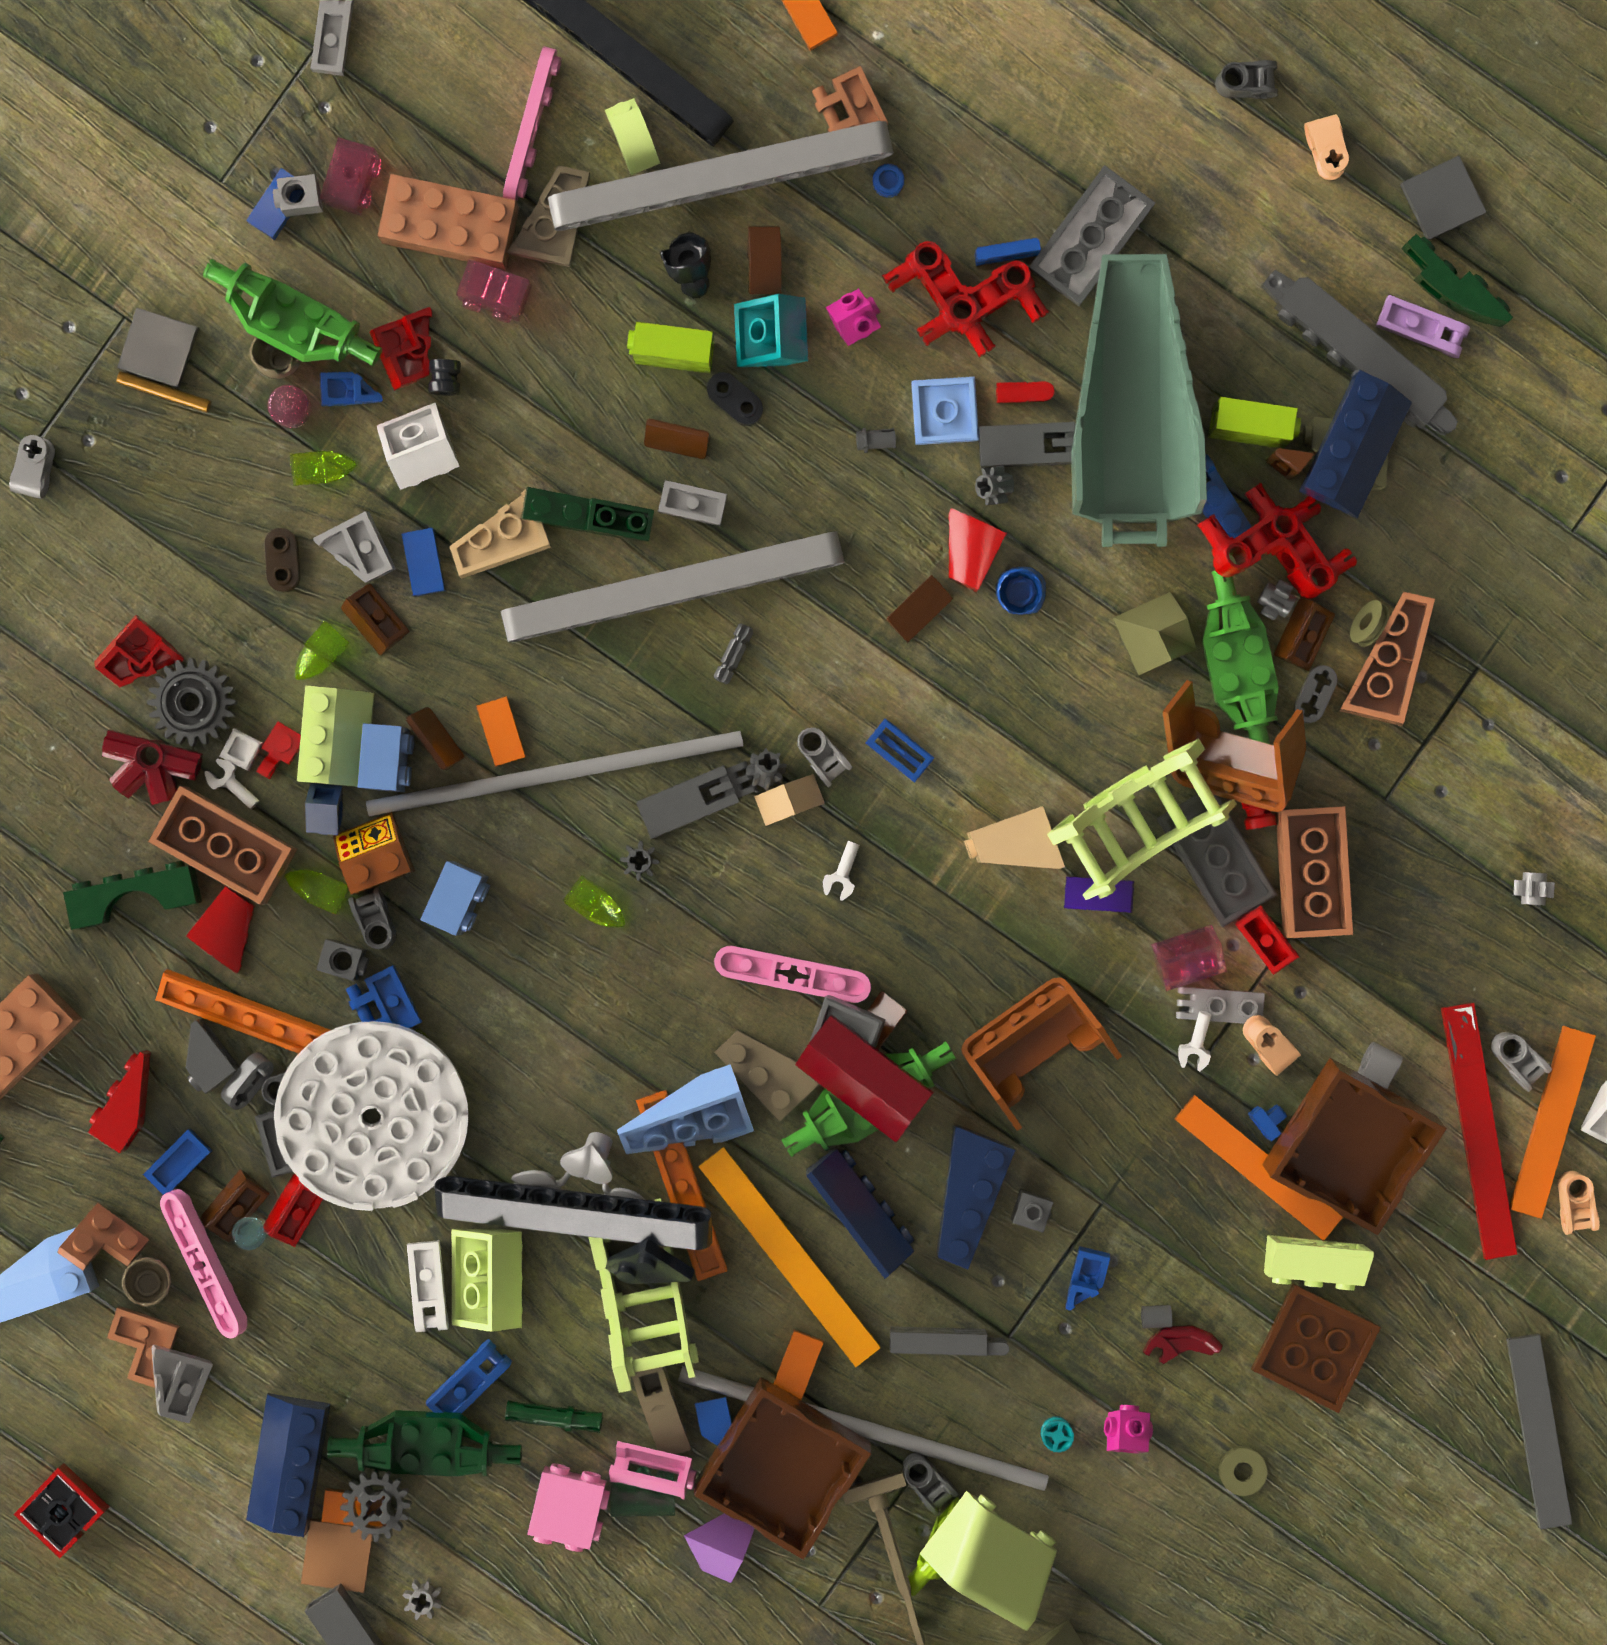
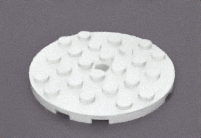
M370 1021L347 1024L330 1030L314 1039L294 1058L286 1070L278 1089L274 1110L277 1143L286 1164L288 1163L292 1171L299 1178L298 1180L319 1197L333 1204L355 1210L373 1211L376 1208L399 1207L417 1200L420 1195L430 1190L438 1179L446 1177L455 1165L467 1134L468 1103L466 1092L459 1073L451 1060L435 1043L422 1034L401 1025L387 1022ZM376 1108L381 1115L380 1120L374 1124L365 1122L362 1114L368 1109Z

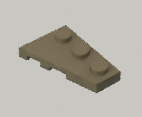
M558 165L539 197L537 205L523 224L521 232L508 249V254L570 267L579 227L563 231L554 230L548 197L557 193L587 187L590 172Z
M739 1030L714 1052L726 1065L731 1064L734 1074L779 1121L788 1115L819 1085L814 1079L795 1066L797 1061Z

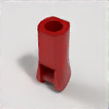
M1046 381L996 383L997 404L1026 403L1027 401L1045 402L1053 397L1055 390L1053 385Z

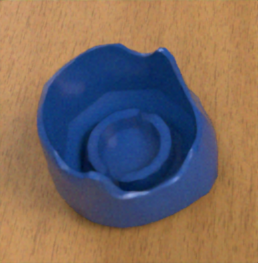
M1012 567L1000 575L996 583V596L1001 606L1009 613L1016 615L1036 613L1042 608L1046 598V581L1042 574L1034 568Z

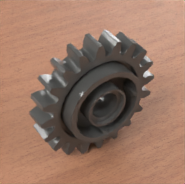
M189 658L186 668L182 661L177 660L175 663L176 671L165 666L164 671L167 677H154L160 684V687L149 688V691L156 695V699L148 700L147 704L157 708L149 714V717L160 718L155 728L162 730L167 727L164 736L166 739H171L177 734L176 744L182 745L186 738H188V743L192 747L196 746L198 737L205 745L209 744V734L215 738H221L218 727L230 728L224 719L225 717L233 718L236 716L235 713L228 710V707L238 704V701L228 698V695L232 694L236 689L234 687H224V684L228 682L230 677L223 675L218 678L217 675L220 672V667L214 666L208 671L209 663L205 660L201 661L198 668L193 658ZM191 694H196L199 698V706L194 711H189L185 705L187 697Z

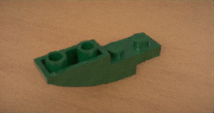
M1415 234L1401 248L1422 270L1414 281L1441 304L1469 319L1498 327H1503L1513 318L1509 313L1510 308L1507 303L1499 297L1495 298L1487 290L1489 288L1488 284L1478 274L1473 275L1469 271L1459 279L1456 276L1457 270L1447 260L1442 261L1434 253L1436 249L1427 238H1420Z
M527 487L521 519L549 524L550 526L648 542L654 510Z

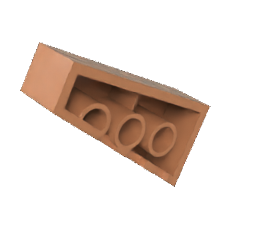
M1407 592L1402 593L1388 619L1384 631L1375 643L1340 712L1398 726L1404 724L1435 599Z

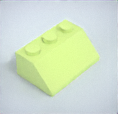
M305 686L297 773L298 782L358 787L363 723L372 724L375 693Z
M452 1229V1325L490 1332L522 1328L523 1245L521 1231L506 1229Z
M1267 1235L1264 1273L1268 1277H1272L1273 1283L1291 1284L1292 1279L1304 1280V1285L1310 1287H1323V1282L1336 1283L1335 1288L1352 1291L1355 1290V1285L1365 1286L1374 1252L1365 1245L1358 1243Z

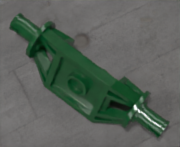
M396 1410L369 1426H362L358 1438H335L329 1436L327 1450H329L327 1453L328 1458H356L359 1471H365L366 1468L384 1472L390 1471L393 1474L464 1476L482 1473V1476H488L492 1464L521 1465L522 1444H494L491 1438V1431H484L461 1413L452 1412L434 1413ZM388 1433L386 1443L371 1444L369 1441L370 1438ZM464 1437L483 1444L482 1449L464 1446Z

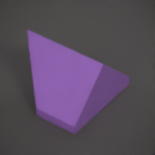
M724 1513L685 1534L684 1537L702 1571L731 1583L743 1562L755 1528Z

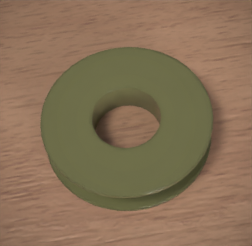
M1372 600L1365 604L1357 613L1351 625V640L1358 643L1361 647L1374 643L1387 625L1389 619L1388 606L1381 604L1378 600Z
M1245 1446L1235 1447L1227 1451L1220 1460L1218 1468L1219 1477L1222 1484L1231 1493L1239 1496L1252 1495L1258 1492L1265 1484L1267 1465L1256 1450ZM1239 1463H1248L1252 1468L1251 1475L1244 1480L1236 1478L1234 1475L1235 1467Z

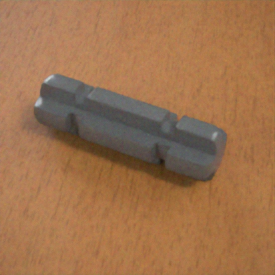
M738 624L734 632L735 637L730 640L721 659L722 665L717 667L714 678L721 683H730L734 675L732 671L737 668L747 647L745 644L750 641L753 635V629L747 625Z

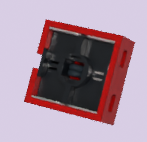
M63 1463L13 1515L60 1559L84 1535L81 1530L87 1531L110 1506Z

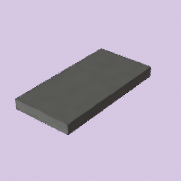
M1198 794L1179 805L1187 820L1208 811ZM1214 795V797H1215V799L1217 800L1218 804H1219V805L1223 804V803L1221 802L1220 798H1219L1218 796ZM1168 812L1156 818L1165 833L1176 828ZM1231 817L1215 827L1209 824L1172 844L1221 927H1225L1277 895Z

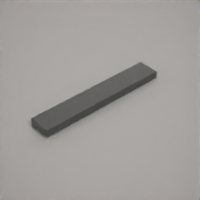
M1537 1333L1507 1338L1538 1528L1542 1530L1572 1525L1541 1337Z

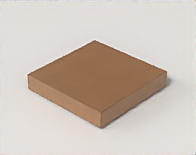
M311 1518L301 1584L334 1588L341 1583L346 1591L364 1593L366 1590L373 1534H369L363 1540L361 1539L362 1531L360 1529L354 1533L350 1532L353 1527L352 1525L321 1522V1519Z

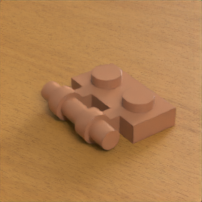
M861 66L832 79L836 92L827 95L824 86L817 87L812 91L817 101L815 106L819 113H823L828 123V132L877 121H886L888 125V121ZM842 103L848 115V118L840 121L834 109V106Z

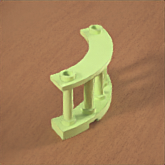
M1200 739L1164 755L1165 760L1151 767V770L1145 765L1083 804L1086 810L1076 818L1073 814H1070L1047 834L1053 845L1065 840L1067 844L1071 843L1091 876L1094 884L1083 894L1085 900L1097 895L1100 899L1107 897L1116 890L1115 885L1163 849L1209 824L1215 827L1230 818L1229 812L1237 803L1232 799L1219 805L1196 766L1198 763L1197 758L1205 750ZM1178 769L1181 772L1185 771L1208 810L1190 820L1186 819L1165 783L1166 775ZM1147 785L1155 789L1176 825V828L1157 839L1133 800L1135 798L1134 793ZM1115 805L1123 807L1145 845L1128 858L1104 820L1106 817L1105 812ZM1087 826H1094L1116 864L1105 875L1082 837L1084 835L1083 830Z
M588 1237L596 1270H599L603 1287L601 1289L605 1317L609 1319L611 1335L608 1336L612 1369L619 1393L632 1390L630 1377L636 1376V1372L685 1362L688 1377H695L694 1363H699L696 1344H690L680 1282H671V1285L625 1295L622 1292L617 1293L614 1276L616 1275L605 1269L609 1258L606 1242H611V1239ZM663 1246L665 1251L674 1256L672 1247ZM674 1297L678 1320L629 1330L628 1327L623 1328L621 1312L626 1311V1307ZM680 1333L681 1350L634 1360L627 1355L626 1347L632 1346L633 1342Z

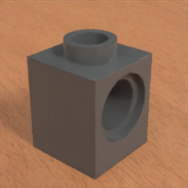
M325 939L316 970L351 981L358 980L359 975L364 976L369 963V958L365 957L367 949L334 939ZM343 951L349 953L352 957V965L347 970L340 968L337 963V957Z
M1020 1188L1010 1219L1014 1224L1044 1233L1053 1201L1049 1197Z

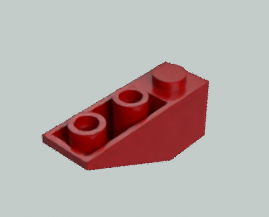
M148 1050L141 1051L139 1054H132L124 1066L127 1073L121 1081L117 1079L112 1084L106 1095L110 1099L104 1108L99 1106L89 1120L92 1126L88 1133L118 1153L128 1150L144 1125L151 1052Z

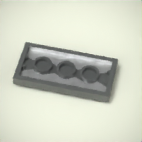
M1104 165L1035 258L1029 270L1080 307L1098 282L1102 255L1119 254L1154 207L1155 202Z

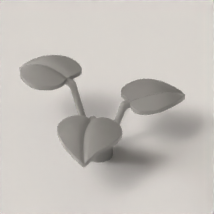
M599 1132L590 1133L585 1146L569 1151L561 1157L560 1164L566 1171L561 1179L555 1180L554 1176L550 1173L538 1170L514 1174L511 1178L514 1184L562 1189L561 1187L565 1185L572 1175L602 1184V1190L605 1193L603 1195L645 1200L640 1194L630 1189H610L608 1183L612 1180L613 1172L610 1167V1161L607 1158L613 1141L609 1136Z

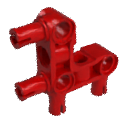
M925 241L920 243L914 251L906 255L904 263L882 275L884 282L889 285L888 288L892 293L915 277L920 279L937 305L940 315L916 329L920 338L924 336L922 341L926 346L949 331L951 333L958 332L961 335H966L980 358L987 351L990 352L996 347L982 327V319L1012 300H1019L1032 323L1037 322L1040 317L1043 318L1049 313V310L1046 309L1034 290L1036 283L1030 275L1029 267L1021 261H1011L992 271L990 277L978 285L967 287L960 283L951 269V261L941 248L934 242ZM923 252H931L935 255L936 262L932 265H924L920 262L919 255ZM1011 271H1018L1023 275L1024 281L1021 284L1014 285L1008 281L1007 274ZM958 305H965L970 310V316L965 319H959L954 315L953 309Z
M1259 483L1244 494L1259 515V522L1235 539L1233 536H1228L1215 514L1197 525L1213 548L1211 550L1214 557L1213 567L1220 576L1228 578L1235 576L1262 559L1261 555L1264 553L1268 555L1271 553L1272 556L1276 555L1287 571V578L1298 593L1307 599L1315 598L1336 584L1338 576L1357 564L1355 556L1344 562V559L1352 554L1347 548L1341 550L1340 553L1327 561L1304 527L1303 523L1321 512L1319 503L1313 508L1308 509L1311 504L1317 501L1316 499L1308 496L1293 508L1276 506L1262 486V483ZM1276 523L1282 528V532L1278 530ZM1229 554L1234 557L1236 564L1230 560ZM1312 576L1316 578L1318 585L1314 583Z

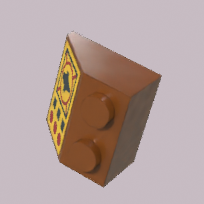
M393 812L342 831L338 835H333L339 865L351 895L359 894L415 872Z

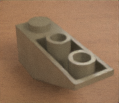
M666 1366L636 1372V1376H633L632 1379L657 1450L671 1454L692 1450Z

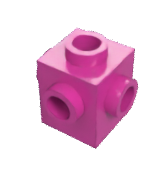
M859 288L845 294L838 301L825 307L836 331L847 346L862 338H866L872 332L881 328L876 317L880 313L878 306L871 296L866 299Z
M1120 1405V1410L1108 1412V1417L1104 1423V1433L1107 1436V1451L1133 1454L1149 1452V1440L1153 1434L1150 1413L1139 1412V1406Z

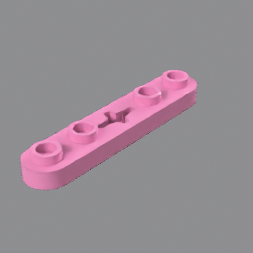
M544 46L540 53L507 173L503 197L516 200V202L519 197H525L528 179L524 178L527 167L532 168L537 150L533 148L541 115L544 106L549 107L553 95V88L549 87L552 75L557 76L560 70L562 58L557 56L556 49Z
M737 946L721 948L714 958L716 970L727 978L821 997L831 995L851 1003H859L865 1000L871 991V983L868 977L856 970ZM791 965H796L799 973L809 975L810 978H797L794 983H789L788 977L776 973V969L790 970Z
M174 1189L164 1194L160 1200L162 1213L210 1314L222 1335L227 1338H235L246 1331L247 1315L239 1303L233 1286L228 1280L207 1236L205 1227L197 1215L192 1200L188 1194L180 1189Z

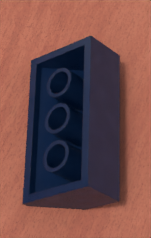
M1359 370L1351 379L1299 492L1358 518L1412 401L1391 384Z
M836 1146L807 1168L806 1176L885 1279L914 1252L911 1243L915 1239L904 1225L898 1228L891 1219L896 1214L885 1200L879 1203L872 1193L876 1188L865 1174L861 1178L853 1169L857 1163L846 1149L840 1152Z
M267 1394L246 1517L247 1521L273 1533L303 1538L307 1534L313 1513L331 1403Z

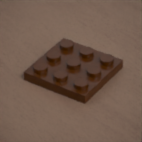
M1293 1283L1251 1369L1339 1413L1381 1327Z

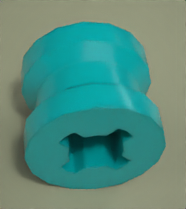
M1053 1416L1043 1422L1040 1435L1044 1445L1049 1450L1061 1453L1071 1447L1074 1441V1433L1066 1419Z

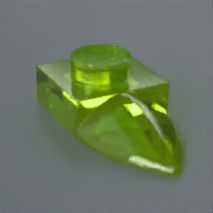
M332 451L290 454L293 486L325 484L336 481L349 474L357 466L356 462L351 458Z
M324 621L304 643L305 646L296 662L295 679H307L323 672L350 642L327 621Z
M299 870L285 874V878L292 890L302 899L306 900L307 903L335 915L338 914L349 889L346 883L310 870Z
M581 875L563 899L566 905L595 924L605 927H623L625 925L623 914L617 903L605 890Z

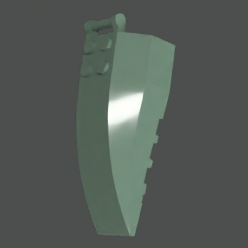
M1104 254L1101 259L1072 444L1071 468L1073 514L1102 523V547H1112L1113 544H1156V547H1166L1167 523L1201 514L1207 501L1205 437L1198 403L1193 390V379L1187 361L1185 340L1182 337L1178 306L1175 303V292L1167 254ZM1113 523H1156V531H1113Z

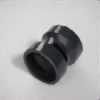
M450 359L429 360V371L432 373V380L428 384V393L443 396L459 395L460 384L457 381V375L461 372V362Z

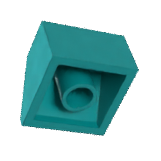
M775 294L734 304L737 367L787 366L808 361L805 297Z

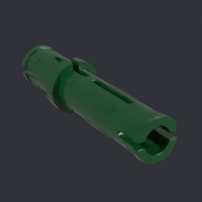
M508 1400L505 1421L565 1428L567 1432H572V1429L600 1433L603 1412L577 1410L575 1406L569 1405L568 1408H559Z

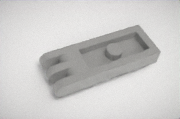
M320 0L310 68L312 72L344 76L354 0Z
M1178 987V993L1183 995L1190 994V1000L1177 999V1006L1189 1007V1013L1185 1011L1176 1012L1177 1019L1197 1020L1199 1011H1205L1211 1014L1210 1021L1245 1024L1252 1016H1263L1265 993Z

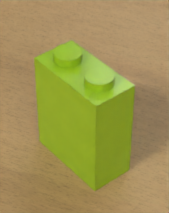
M636 322L635 330H629L627 349H629V355H633L635 364L711 374L715 341L713 331Z
M1220 397L1212 407L1208 438L1283 449L1294 440V437H1298L1301 418L1296 417L1298 408Z

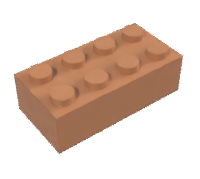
M391 174L377 236L382 244L506 270L509 259L507 251L512 244L519 206L516 200Z
M179 786L148 841L260 905L268 903L298 850L296 847L186 786Z
M1346 807L1290 809L1276 812L1283 935L1286 938L1353 935Z
M39 974L28 975L0 1003V1100L82 1020L71 1006Z

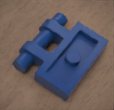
M395 965L364 979L369 992L363 995L357 984L346 989L351 999L348 1003L352 1011L356 1010L361 1022H387L406 1028H411L422 1022ZM373 1000L382 1015L377 1020L374 1019L367 1003Z

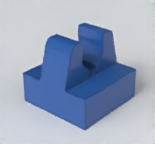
M1277 1104L1266 1112L1263 1108L1256 1106L1247 1113L1267 1140L1273 1141L1282 1134L1276 1125L1284 1120L1287 1115Z

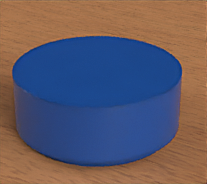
M884 164L876 169L873 175V187L880 196L891 198L902 191L904 174L898 166Z

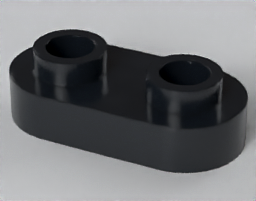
M720 372L709 379L707 393L710 400L737 423L743 426H751L761 419L763 414L761 400L729 373ZM726 383L729 386L726 393H719L716 389L718 384ZM745 403H750L753 406V410L749 414L741 411V406Z

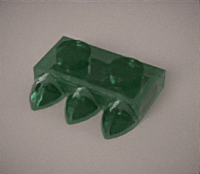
M640 1466L636 1471L637 1473L652 1476L648 1467ZM658 1470L656 1477L675 1481L673 1473ZM611 1482V1517L675 1516V1496L623 1483Z

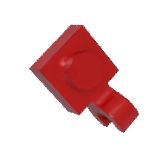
M277 721L261 747L269 754L261 762L256 772L271 779L281 761L290 765L300 750L301 735Z

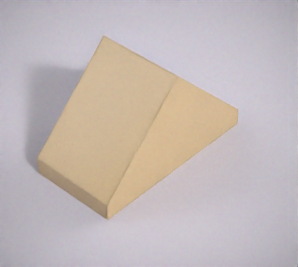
M814 774L754 796L765 826L825 804Z

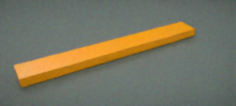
M723 1146L698 1166L853 1365L855 1367L859 1366L881 1348L879 1343L726 1148Z

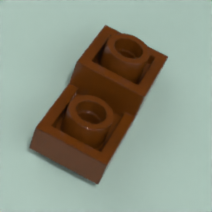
M748 226L749 294H781L780 226Z

